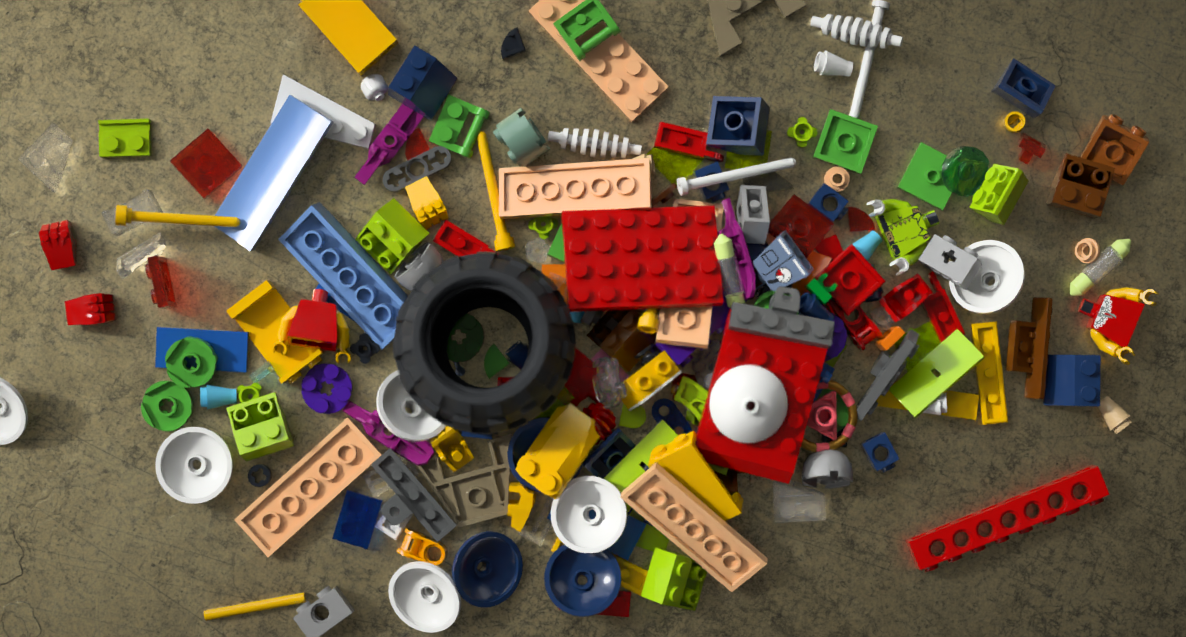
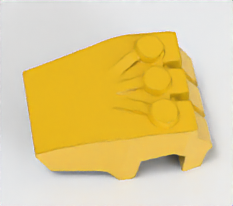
M427 176L405 187L412 209L418 221L425 229L432 227V224L440 223V220L444 221L449 218L442 198Z
M446 426L445 430L443 429L437 436L429 440L440 459L453 472H456L475 459L464 437L461 436V432Z
M510 481L509 491L519 493L521 497L519 500H509L507 516L512 517L511 527L521 532L534 507L536 494L520 482Z

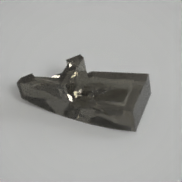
M777 172L743 178V185L766 186V192L793 189V185Z

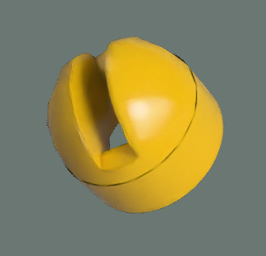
M1016 111L1010 112L1005 118L1006 129L1011 133L1022 131L1025 127L1024 115ZM1018 119L1021 121V122H1020L1019 124H1017L1014 128H1011V127H1010V126H1011L1012 124H1014Z

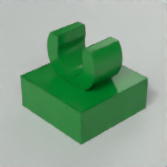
M826 273L822 274L818 281L814 278L805 286L823 304L832 297L829 293L837 287L836 283L829 288L823 285V280L828 276Z

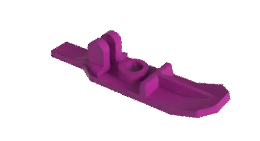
M401 104L370 145L368 159L354 178L365 185L378 167L389 164L424 116ZM391 137L395 142L392 145H388L385 143V139Z
M730 198L721 201L726 215L725 228L719 230L717 236L723 234L732 240L735 254L733 257H735L737 262L732 264V267H737L742 280L744 299L749 300L753 298L755 293V272L742 228L735 218Z
M349 401L343 409L344 413L362 424L367 435L387 448H391L406 460L421 466L428 464L433 457V447L426 441L412 442L401 439L394 434L386 435L384 430L387 428L381 421L377 410L371 413L352 401Z

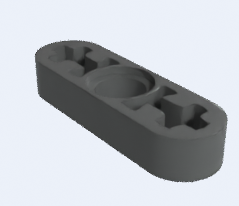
M436 146L387 170L383 175V184L389 191L399 192L405 189L406 186L426 176L430 177L446 169L451 164V154L447 148ZM436 152L446 153L445 163L440 165L439 162L431 164L434 169L429 171V166L423 158L428 156V160L431 161L436 158ZM420 162L424 165L425 170L421 176H413L411 174L410 167L413 163ZM405 167L406 174L411 178V181L406 182L404 177L398 181V187H395L393 184L389 185L390 175L394 174L396 177L402 175L401 169Z

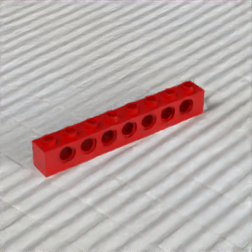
M1092 465L905 541L916 568L929 572L937 569L940 562L948 560V563L963 558L962 554L970 550L972 553L986 549L985 544L995 541V544L1007 541L1010 539L1009 535L1018 532L1019 535L1033 530V525L1042 522V525L1052 523L1057 520L1056 516L1065 513L1068 516L1080 511V506L1089 503V506H1094L1104 501L1103 497L1110 494L1099 467ZM1077 485H1082L1084 494L1077 499L1073 495V489ZM1054 494H1058L1060 497V504L1056 508H1052L1049 503L1051 496ZM1034 503L1037 507V513L1033 517H1028L1026 508L1029 504ZM1011 513L1014 518L1013 523L1005 527L1002 523V518L1005 514ZM987 522L990 526V532L986 536H981L978 531L979 526ZM959 532H964L967 537L966 542L958 546L955 543V536ZM940 541L943 544V550L940 554L933 555L931 546L934 542Z

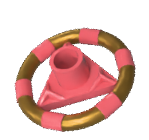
M829 380L828 383L818 382L817 389H830L833 391L813 402L807 426L834 441L814 443L803 437L801 447L811 452L836 450L842 447L851 438L856 429L858 414L855 400L843 385ZM836 393L841 396L848 408V423L838 438Z

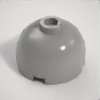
M429 242L415 250L411 254L413 257L407 263L404 261L394 276L407 290L412 291L413 285L425 273L428 274L433 269L442 265L443 258L441 253Z
M823 450L813 452L807 456L803 464L802 483L805 486L817 488V483L826 485L825 489L849 486L850 482L853 483L852 464L849 458L840 451Z

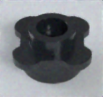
M363 333L359 336V340L356 343L351 344L350 351L360 357L362 363L367 364L371 361V357L380 351V346L367 333ZM363 346L367 347L366 351L363 350Z

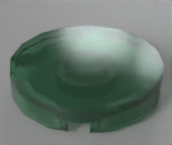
M960 146L953 149L946 156L942 165L941 174L944 185L955 195L973 196L985 180V174L988 171L989 165L988 158L983 151L976 147Z

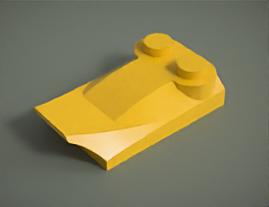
M571 403L562 407L558 406L526 454L519 459L515 470L523 479L539 491L554 499H558L600 438L595 429V421Z

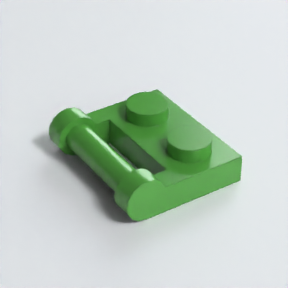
M585 0L553 23L579 61L583 60L586 57L585 54L612 35L616 36L621 32L599 0ZM601 21L605 22L607 27L578 46L575 42L576 39Z
M448 95L429 142L443 146L454 153L471 159L473 155L471 150L484 120L488 119L491 112ZM470 112L475 115V118L463 146H459L456 142Z

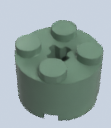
M519 108L496 125L497 129L493 133L501 144L504 143L509 147L510 150L507 154L513 163L526 167L550 150V147L544 144L546 140L532 119L527 120L524 115L526 112Z

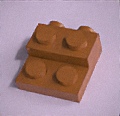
M1103 114L1080 157L1114 167L1115 171L1112 180L1124 186L1149 144V138L1145 136L1147 132L1135 125L1129 128L1123 125L1124 120L1119 116L1110 114L1108 117Z

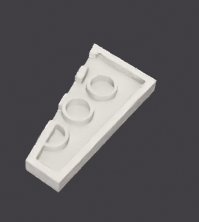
M285 75L282 76L271 124L288 96L293 95L334 122L324 138L369 149L375 129L374 123Z

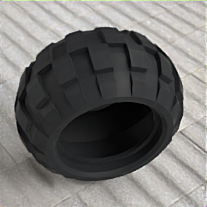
M485 251L461 257L458 255L441 262L442 265L433 269L428 274L425 273L413 285V290L408 295L406 301L401 304L398 311L393 339V354L403 386L422 410L438 422L453 429L473 434H492L514 430L528 424L529 421L545 412L556 401L557 396L562 391L565 383H567L573 368L576 335L572 316L565 299L548 276H545L541 271L533 267L532 264L517 257ZM483 307L499 308L512 314L522 324L528 339V355L521 371L509 382L492 388L477 387L462 380L453 370L447 353L448 338L456 322L468 312Z

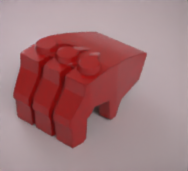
M68 220L61 221L60 223L54 222L51 225L44 224L39 231L41 246L51 271L76 266L77 243L71 231L73 226Z
M917 273L894 287L879 302L883 308L885 307V310L891 315L894 322H897L917 309L933 292Z
M96 293L65 301L68 326L98 325L116 321L113 295Z

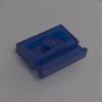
M347 490L332 539L368 549L383 500Z

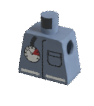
M786 230L752 262L757 270L755 272L756 290L767 283L774 292L779 286L785 287L807 277L814 270Z

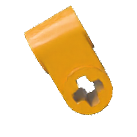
M409 528L405 529L406 536L401 548L397 549V553L433 565H439L446 560L448 550L443 543L437 542L418 531ZM431 547H438L441 550L440 560L431 559L429 556Z

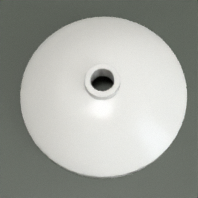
M984 240L971 244L967 248L978 254L977 258L982 266L967 290L949 281L951 293L955 300L970 312L977 314L999 312L1011 305L1023 288L1025 280L1023 262L1018 253L1003 242ZM995 279V283L988 286V282Z
M742 365L728 370L717 380L710 395V413L717 428L730 439L742 443L759 442L773 435L782 425L787 412V395L782 383L773 373L759 366ZM753 401L755 403V408L753 410H747V402Z
M398 370L393 372L383 381L377 393V411L383 424L394 435L407 441L421 442L437 436L445 428V425L429 416L417 405L403 386ZM405 407L410 408L412 413L406 412Z
M0 378V445H5L15 441L22 435L27 426L28 411L17 389L6 380Z
M187 427L172 433L165 439L157 453L155 468L159 483L171 497L181 502L196 504L215 498L225 489L232 475L233 460L228 445L218 434L202 427ZM195 460L201 462L200 469L194 468L193 462Z
M582 476L571 480L560 497L553 500L551 507V522L557 537L567 547L581 553H596L611 547L622 535L627 522V507L625 501L620 498V491L609 481L596 476ZM592 509L596 511L594 519H591L588 515Z
M410 562L400 567L390 580V603L399 618L410 627L423 632H440L451 626L457 619L461 609V596L453 579L438 566L427 562Z

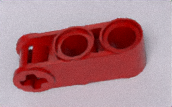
M829 299L825 303V306L831 313L843 320L850 340L860 351L863 352L865 346L875 338L879 339L882 337L879 328L860 306L854 310L855 319L850 322L845 319L844 312L834 301Z

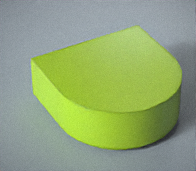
M623 403L619 426L628 428H639L646 420L645 409L639 405L629 411Z

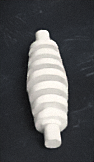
M827 14L824 18L813 16L811 19V26L821 28L822 34L828 36L831 32L832 38L838 39L841 34V41L847 43L850 39L851 45L856 46L860 40V46L866 47L870 41V47L876 48L880 42V48L886 49L888 45L901 47L903 43V37L893 35L890 28L885 27L882 32V25L875 24L873 28V22L866 20L864 23L863 18L857 17L854 21L852 16H847L844 20L842 15H837L834 20L832 14Z
M564 128L563 132L560 133L549 131L548 141L558 142L561 144V148L565 150L567 144L571 145L570 151L576 152V146H581L580 154L585 155L586 148H591L590 157H595L596 149H601L600 158H605L606 150L611 151L610 158H615L616 152H621V158H626V155L629 154L640 155L642 145L631 144V142H628L629 138L624 137L623 142H618L619 135L614 134L613 141L608 140L609 132L604 131L603 139H598L599 130L594 129L593 138L588 137L589 129H584L583 136H578V128H574L573 135L568 134L569 128Z

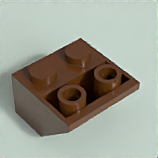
M1066 153L1053 179L1046 204L1093 219L1101 217L1115 168Z
M634 309L608 310L586 336L629 372L640 360L636 359L635 356L651 343L654 344L657 333L640 331L637 327L641 315Z

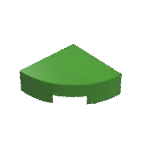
M495 344L491 345L484 359V368L489 379L510 364Z

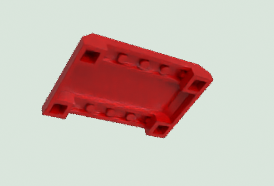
M729 308L723 330V339L696 432L695 446L707 463L789 484L796 466L827 349L729 330L731 313ZM742 365H755L770 371L780 380L787 395V412L782 425L770 437L754 443L738 442L724 435L715 425L710 413V395L715 383L725 372ZM753 401L747 402L746 409L753 410L755 403Z

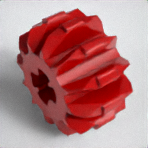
M601 402L591 403L587 408L583 407L582 412L595 421L596 432L600 435L595 444L598 445L601 440L605 441L606 437L612 434L611 430L616 427V417Z

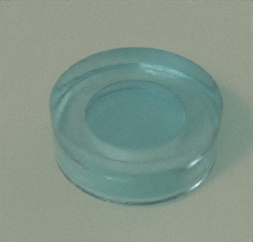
M267 361L252 372L249 378L253 383H257L272 372L274 367Z

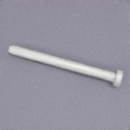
M882 0L872 1V7L875 8L872 18L873 28L875 24H882L884 11L889 10L890 7L889 2ZM870 41L865 47L849 116L857 119L860 116L876 49L870 47Z
M787 158L690 180L681 177L677 178V188L679 194L683 196L687 195L689 190L793 168L796 165V160L794 158Z

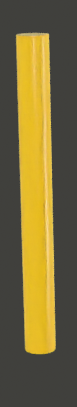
M305 593L204 611L205 621L305 603Z

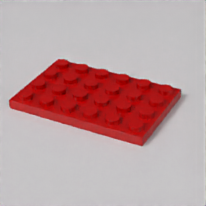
M715 205L651 208V210L600 209L562 211L567 304L570 312L723 305L720 260L717 259L714 242L718 238Z

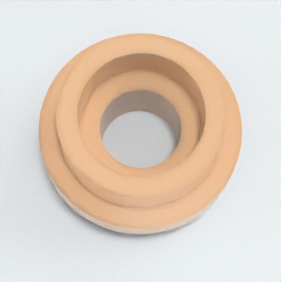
M832 167L824 176V183L836 192L846 189L850 182L848 172L842 167ZM836 174L842 178L839 184L833 182V176Z
M1085 238L1077 243L1075 254L1081 262L1093 263L1099 257L1100 246L1096 240Z

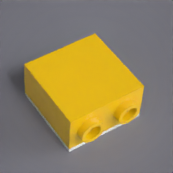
M664 350L613 390L628 410L631 411L652 397L682 372Z

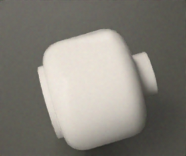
M371 74L363 79L361 90L367 100L372 101L375 99L380 101L385 97L384 94L388 91V86L382 75Z

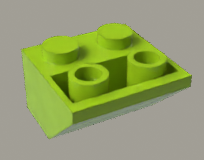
M993 164L986 172L985 180L980 189L973 195L969 208L993 223L1005 225L1029 180L1024 172L1018 168Z
M393 198L376 211L355 240L391 275L421 245L430 233Z
M275 392L227 407L239 455L246 462L295 446L288 421Z
M655 547L641 596L662 605L696 611L707 571L688 555Z

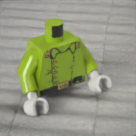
M877 199L867 202V205L871 204L874 207V213H870L869 216H875L876 223L892 258L890 266L896 264L899 267V272L896 273V276H899L906 272L910 266L918 262V259L927 247V241L931 239L927 229L939 224L938 216L934 210L921 215L918 206L912 207L907 201L896 199L881 201Z

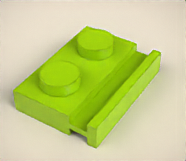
M98 120L99 157L152 156L151 120Z

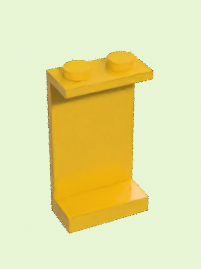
M301 0L302 2L298 4L360 76L399 44L397 39L362 0Z
M266 280L226 310V312L232 319L238 322L244 332H249L248 337L280 377L279 381L281 384L289 382L291 385L303 376L300 372L307 366L312 369L322 361L320 356L325 352L322 349L289 345L288 352L283 355L284 347L281 344H277L275 352L272 351L273 344L279 340L277 333L281 319L291 308L271 281Z
M695 431L688 434H680L672 442L666 445H658L651 451L649 467L657 462L724 521L742 513L744 499L739 492L730 495L695 446L697 435Z

